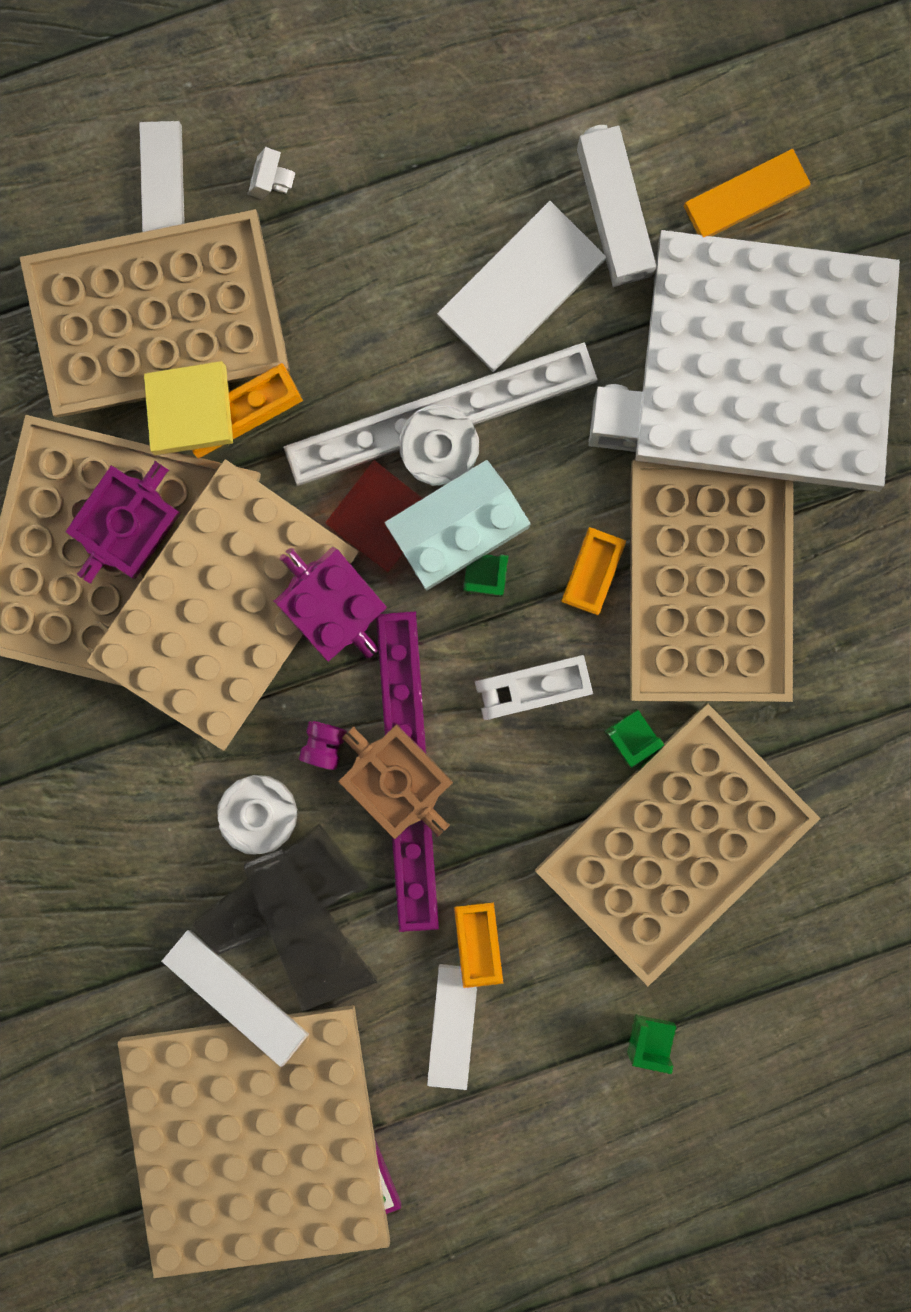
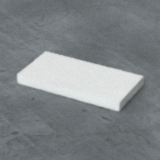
M549 201L437 313V317L494 373L606 260V256Z

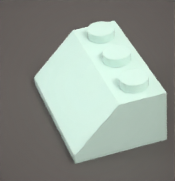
M485 460L384 522L426 591L529 529L531 525L512 492L488 460Z

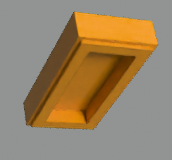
M589 527L561 602L599 616L626 540Z
M494 902L454 907L463 988L503 984Z

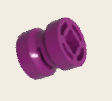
M310 720L306 730L309 738L307 745L301 748L299 760L314 766L337 770L340 760L337 752L339 745L345 742L342 738L347 734V730Z

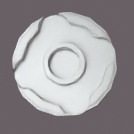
M429 405L416 411L405 422L399 437L400 455L406 468L417 480L432 486L446 485L474 467L479 454V437L472 421L460 410L448 405Z
M252 775L237 780L224 792L218 804L219 828L226 841L233 848L245 854L256 855L275 851L290 838L296 826L297 806L293 794L282 782L270 776Z

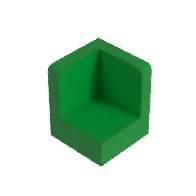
M485 555L466 567L463 592L503 597L509 555Z
M638 709L604 731L625 764L629 767H633L664 746L662 740L654 734Z
M635 1014L627 1051L632 1066L672 1074L674 1065L670 1060V1054L676 1030L674 1022Z

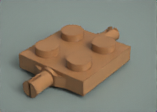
M398 724L382 739L371 744L353 727L349 733L359 744L348 733L342 739L359 756L353 767L338 782L394 839L409 825L420 820L437 837L440 836L443 830L445 831L450 824L433 807L438 797L453 781Z

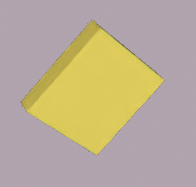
M222 361L144 374L150 452L154 455L233 443L226 365Z

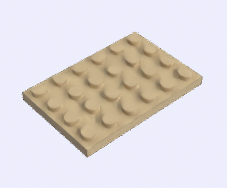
M256 209L20 257L54 417L59 418L146 400L145 373L222 361L226 365L228 383L255 378L281 363L290 371L260 220Z
M225 459L86 662L225 751L302 637L301 632L273 602L288 588L294 577L287 566L280 561V556L282 554L288 556L285 551L293 548L307 565L317 561L333 546L351 564L359 551Z
M631 461L630 701L793 702V481Z
M705 703L664 743L663 747L658 749L535 871L616 955L649 986L821 818L708 703Z

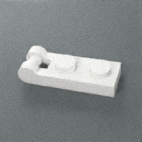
M584 655L474 681L477 693L481 692L485 707L481 708L484 720L593 694ZM508 686L512 701L500 703L497 688Z

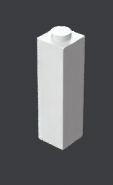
M597 125L591 127L584 132V135L580 136L577 152L604 255L606 256L612 285L616 287L650 278L655 271L656 263L620 126L608 128L607 125Z

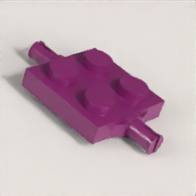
M154 461V464L141 481L140 479L127 476L112 465L65 531L82 543L90 554L80 571L77 572L80 578L91 584L104 564L118 568L133 579L137 578L181 514V512L166 503L156 491V488L170 470Z
M332 546L317 561L307 565L293 548L286 550L285 552L288 556L282 554L279 559L293 573L294 577L288 588L273 601L326 661L329 662L345 646L352 643L362 652L365 658L372 657L371 651L376 653L378 646L369 638L365 631L369 624L387 608L337 548Z

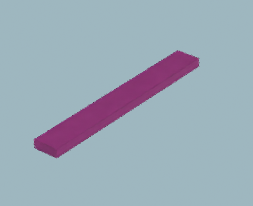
M416 612L379 614L376 617L385 735L398 724L426 753ZM420 820L409 825L396 839L392 837L399 932L439 929L432 830Z

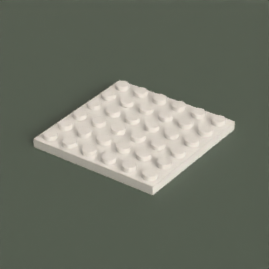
M661 230L658 243L635 461L880 492L885 484L900 260L713 236L703 238L702 235Z

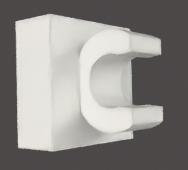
M265 147L257 156L247 195L263 200L271 192V189L286 194L287 190L292 188L295 172L277 167L281 152Z

